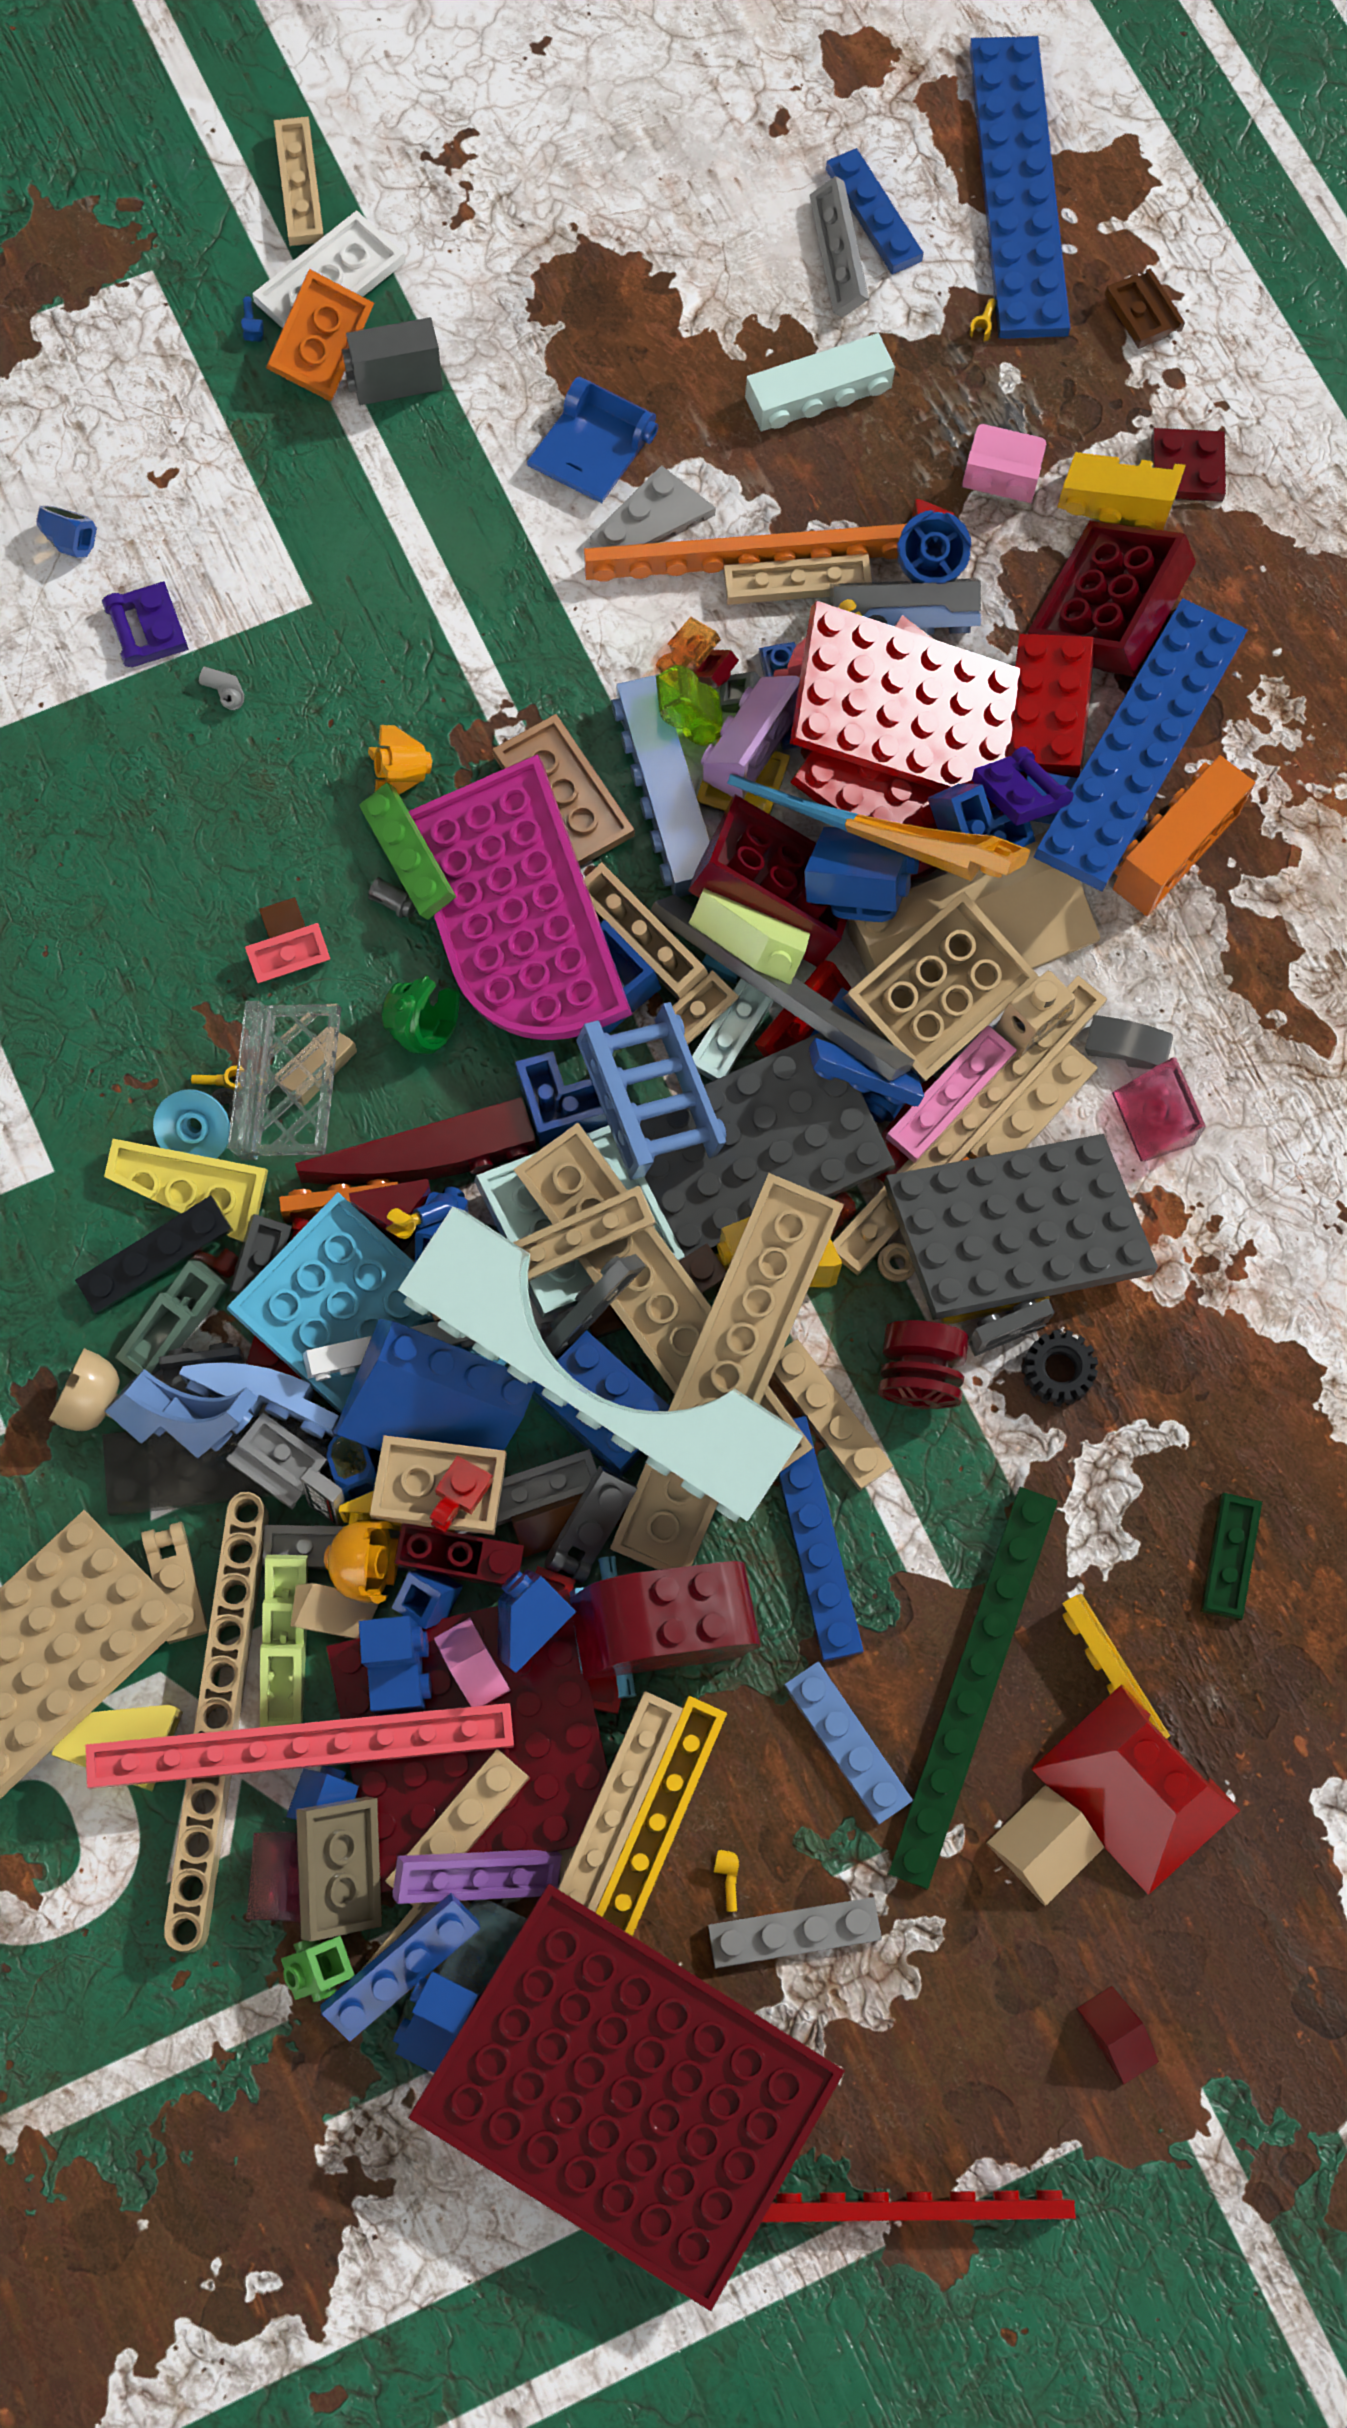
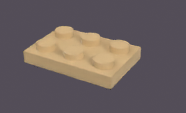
M384 1435L370 1517L375 1520L433 1527L431 1525L433 1520L430 1519V1515L436 1505L443 1500V1498L436 1495L435 1489L458 1455L493 1475V1482L472 1515L460 1509L449 1529L494 1535L507 1453L503 1450Z

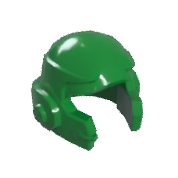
M428 975L416 979L413 983L405 982L402 984L397 982L386 994L382 1004L381 1018L384 1029L389 1031L392 1037L407 1051L415 1054H431L439 1050L453 1034L458 1019L460 992L450 987L439 991L438 1002L433 1006L430 1003L429 996L436 987V983Z

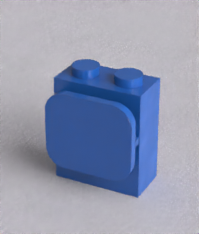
M824 826L804 871L806 902L830 905L832 914L843 919L870 922L891 920L897 914L902 898L909 895L911 874H917L919 860L837 827Z

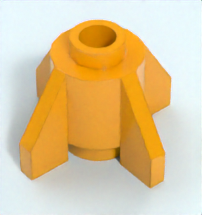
M380 725L379 744L384 747H368V755L374 760L377 778H384L376 779L375 791L388 782L395 787L400 795L418 783L423 782L426 774H430L432 768L431 754L426 752L422 743L395 725Z

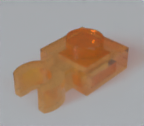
M690 616L667 643L672 652L660 657L656 667L663 676L670 668L674 667L669 675L673 682L677 684L684 679L687 672L686 667L690 663L698 667L721 639L716 631Z

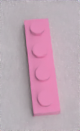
M989 1025L985 1027L924 1093V1098L918 1107L912 1106L888 1132L886 1139L916 1163L1014 1056L1017 1049Z

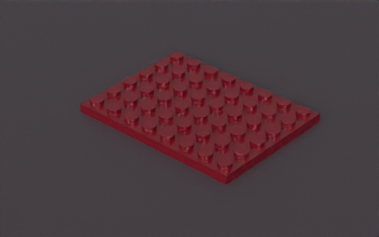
M548 1884L408 2118L711 2312L845 2070L567 1894Z

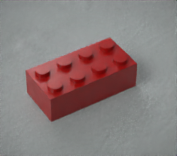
M1019 634L1015 667L1020 668L1012 737L1006 757L1011 756L1018 748L1025 746L1035 755V761L1047 773L1074 778L1079 777L1083 770L1094 665V637ZM1024 771L1020 772V774L1026 779L1027 774Z

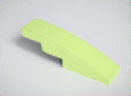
M267 1555L265 1557V1599L262 1603V1645L260 1647V1727L300 1724L303 1721L307 1630L291 1627V1618L296 1585L308 1584V1555Z

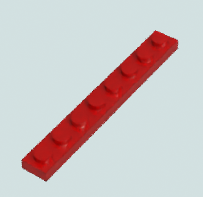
M993 2190V2199H976V2191H949L950 2200H933L932 2191H907L906 2200H889V2192H863V2201H846L845 2192H820L819 2201H802V2193L789 2192L776 2194V2201L771 2203L761 2222L1076 2219L1075 2200L1063 2198L1062 2190H1036V2199H1019V2190Z

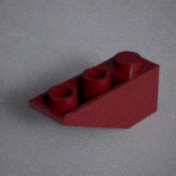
M402 1523L394 1564L501 1588L512 1574L518 1570L520 1571L524 1546L450 1531L444 1533L439 1529Z

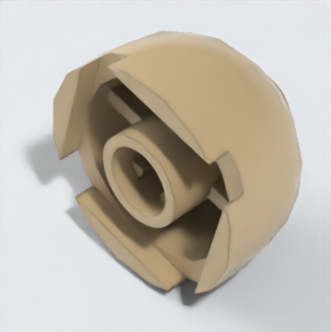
M84 1348L56 1402L49 1421L70 1430L88 1431L97 1427L105 1416L110 1417L105 1410L118 1396L117 1391L120 1382L117 1371L112 1364L99 1354Z

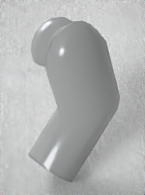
M202 668L199 684L217 689L220 702L225 708L229 710L239 709L244 702V692L238 678L212 668Z

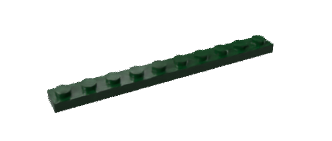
M1019 1487L888 1870V1876L925 1890L929 1889L1058 1502L1056 1499L1023 1487Z

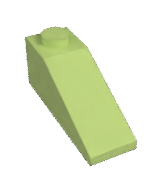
M705 888L689 921L690 925L754 970L787 984H791L806 952L810 933Z

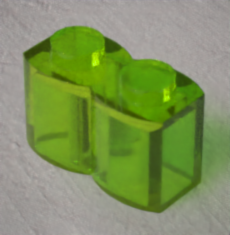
M677 664L656 676L659 711L662 719L667 724L682 729L683 734L688 740L701 746H706L722 737L720 736V731L724 722L721 698L713 687L700 683L693 671Z

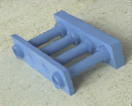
M671 1002L662 1005L654 1020L656 1024L609 1035L607 1032H603L600 1022L597 1020L584 1024L576 1039L630 1180L645 1177L654 1162V1157L657 1155L703 1143L710 1159L716 1157L726 1143L725 1126L721 1119L716 1118L685 1040L682 1018L680 1015L675 1014ZM662 1038L669 1056L668 1059L622 1070L620 1067L617 1068L612 1056L614 1050ZM675 1073L683 1092L682 1094L636 1105L634 1102H630L626 1089L627 1085ZM686 1108L690 1109L697 1127L696 1129L652 1141L644 1138L640 1128L642 1120Z

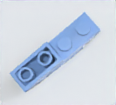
M238 1363L183 1366L179 1373L187 1384L185 1389L195 1396L206 1398L209 1395L214 1398L226 1397L240 1392L247 1387L258 1397L248 1411L253 1417H257L263 1404L267 1406L264 1410L272 1416L286 1421L288 1416L302 1422L301 1429L317 1438L322 1439L324 1434L332 1438L337 1436V1434H334L340 1418L339 1415L310 1402L315 1394L311 1384L289 1374L269 1368Z

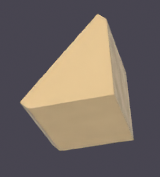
M1046 1785L986 1842L1044 1906L1104 1848V1845L1082 1812Z

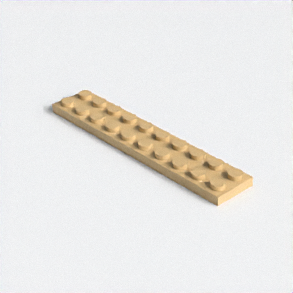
M579 1123L572 1126L513 1169L552 1224L628 1191ZM650 1226L578 1260L595 1284L603 1277L600 1270L616 1256L624 1258L636 1254L646 1264V1267L610 1305L675 1394L712 1307L654 1226ZM768 1385L760 1405L802 1432ZM804 1434L781 1471L813 1449V1446Z
M768 1173L668 1411L704 1405L722 1397L733 1389L738 1390L760 1405L844 1204ZM645 1464L637 1483L638 1489L628 1504L610 1549L658 1570L692 1566L718 1502L707 1494L702 1499H699L680 1486L684 1479L672 1471L665 1476L648 1464Z

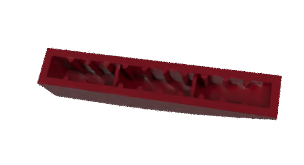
M522 1097L301 1161L295 1163L301 1183L359 1186L367 1185V1182L375 1179H388L390 1182L401 1184L423 1179L433 1180L466 1172L471 1174L484 1173L492 1169L493 1164L507 1160L510 1163L536 1152V1143Z

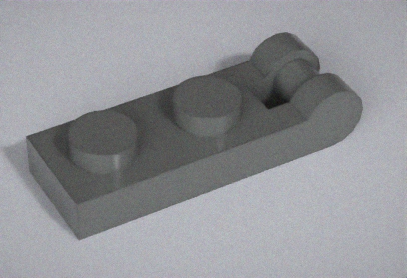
M599 1466L547 1554L545 1567L555 1572L562 1570L568 1573L570 1578L575 1579L577 1583L583 1584L591 1572L592 1564L638 1489L635 1483ZM572 1545L581 1549L576 1559L568 1555Z

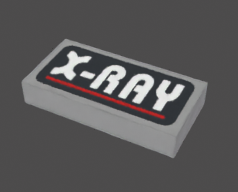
M309 1468L301 1477L308 1506L334 1525L342 1526L344 1522L339 1513V1505L345 1503L342 1488L314 1468Z

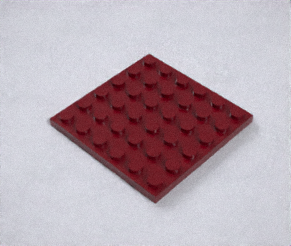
M568 1589L557 1591L571 1606ZM498 1606L443 1618L435 1626L427 1629L422 1628L423 1632H427L429 1643V1656L422 1657L423 1674H430L432 1698L425 1699L426 1710L383 1715L471 1707L434 1640L438 1635L471 1618L511 1690L487 1704L510 1703L514 1747L500 1748L498 1750L530 1777L467 1853L522 1850L554 1852L576 1847L609 1771L589 1682L584 1680L583 1673L581 1674L573 1615L516 1673L497 1657ZM360 1638L326 1646L340 1718L352 1719L382 1716L375 1715L370 1711L368 1668L361 1663ZM497 1749L349 1763L353 1784L359 1786L356 1799L362 1797L377 1798L381 1894L393 1891V1888L385 1880L396 1869L397 1856L408 1855Z

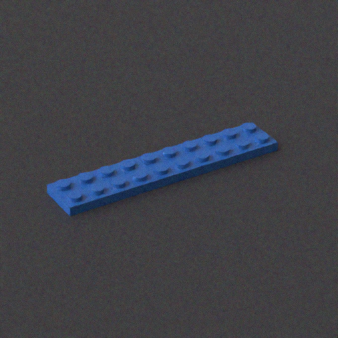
M1039 37L971 38L969 50L993 289L996 300L998 338L1067 337L1070 331V320Z
M1182 598L1072 787L1071 791L1074 794L1072 802L1060 808L1033 858L1103 892L1241 645L1248 629Z

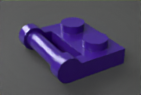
M165 581L124 594L111 593L102 599L103 608L106 614L111 616L122 648L120 656L124 666L136 667L189 650ZM136 610L148 645L141 647L136 645L125 614L126 611Z
M1025 746L1018 748L1009 757L974 768L972 781L975 784L983 785L986 796L1016 826L1057 812L1069 805L1074 797L1073 792L1066 785H1059L1035 761V755ZM1024 771L1047 795L1042 796L1020 772Z

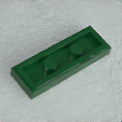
M1224 1492L1220 1495L1200 1612L1238 1621L1243 1619L1263 1501Z

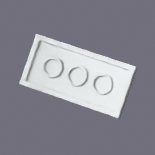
M356 210L252 293L254 303L283 328L309 269L363 297L405 263V254Z

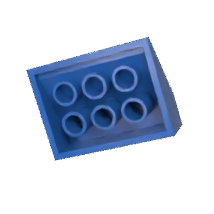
M378 1319L334 1434L381 1451L384 1435L504 1451L525 1415L537 1382L533 1381L526 1384L507 1372L508 1367L395 1321Z

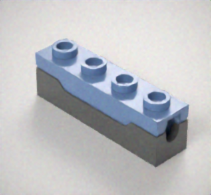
M976 578L956 579L945 584H936L937 582L913 583L912 581L830 584V605L838 608L841 602L851 599L857 605L853 611H850L852 613L859 611L862 616L867 618L872 615H881L887 620L888 625L894 626L903 615L928 635L935 634V628L949 627V633H970L971 626H981V581Z

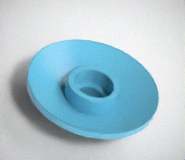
M191 1089L174 1092L160 1103L155 1112L153 1130L160 1148L217 1159L228 1145L230 1122L227 1113L222 1105L207 1093ZM191 1118H196L201 1123L202 1128L200 1130L194 1129L191 1126Z

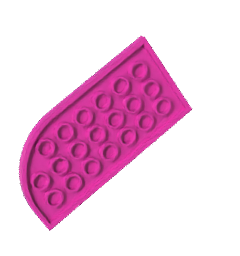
M538 754L408 811L457 896L438 911L434 917L456 982L464 996L483 1017L497 1027L518 1036L538 1040H558L577 1037L586 1023L599 1020L603 1028L632 1015L544 765Z

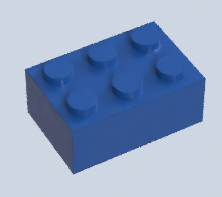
M587 1330L557 1360L573 1379L606 1400L639 1410L668 1411L670 1408L660 1396ZM536 1383L532 1399L583 1446L590 1449L591 1453L612 1472L623 1476L644 1454L637 1448L632 1453L621 1448L611 1440L614 1435L613 1432L604 1426L597 1430L591 1428L576 1417L580 1410L569 1403L562 1407L553 1403L541 1394L545 1387Z

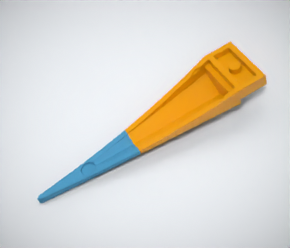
M730 774L727 782L729 785L969 881L974 878L978 870L993 877L1000 878L1003 874L1007 876L1026 865L1031 851L996 836L931 829L848 812L802 799L734 774Z

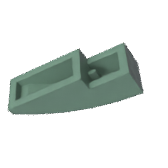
M188 1261L168 1291L158 1295L115 1358L137 1375L145 1369L154 1376L161 1369L159 1357L168 1356L169 1351L178 1349L184 1344L230 1284L202 1262Z

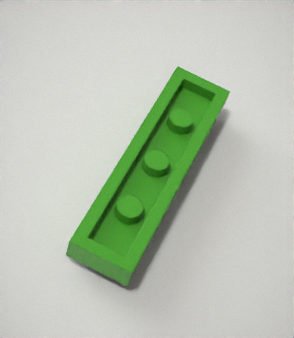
M386 782L359 804V807L419 915L428 920L457 896L397 790Z

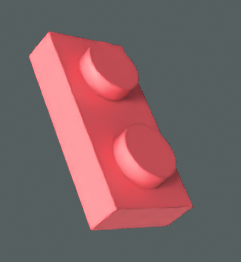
M318 923L245 946L257 984L331 960Z

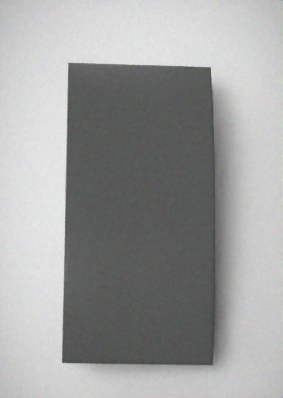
M1094 1015L1085 1050L1088 1056L1125 1060L1128 1067L1165 1071L1174 1037L1172 1033L1148 1025Z

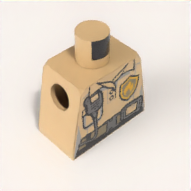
M1048 970L1008 1004L994 1030L1017 1049L1016 1054L1021 1058L1073 1014L1076 997ZM1015 1022H1023L1025 1031L1020 1029Z

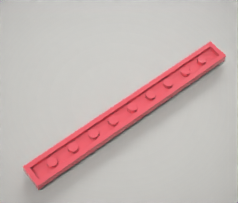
M510 1703L85 1744L87 1788L89 1789L514 1747Z

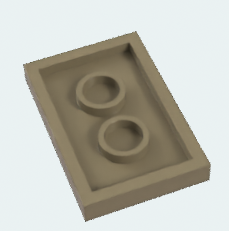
M362 1797L296 1809L301 1939L312 1942L381 1927L377 1798Z

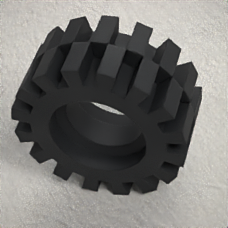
M1054 1330L1050 1335H1047V1333L1041 1335L1028 1350L1022 1366V1373H1025L1023 1381L1025 1386L1030 1385L1032 1388L1030 1393L1033 1397L1036 1395L1042 1397L1040 1402L1047 1404L1048 1401L1054 1402V1407H1060L1062 1403H1066L1069 1406L1074 1404L1077 1399H1082L1094 1384L1093 1381L1098 1373V1370H1095L1098 1360L1097 1357L1093 1358L1092 1356L1094 1349L1091 1344L1088 1347L1083 1344L1086 1339L1081 1335L1076 1339L1072 1337V1331L1067 1330L1065 1334H1060V1330ZM1060 1354L1072 1361L1075 1373L1071 1380L1056 1382L1047 1375L1045 1362L1050 1356Z

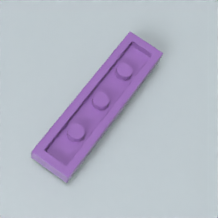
M522 1850L397 1856L392 1897L398 1904L441 1902L450 1893L459 1901L541 1897L548 1884L558 1888L562 1855L558 1851Z

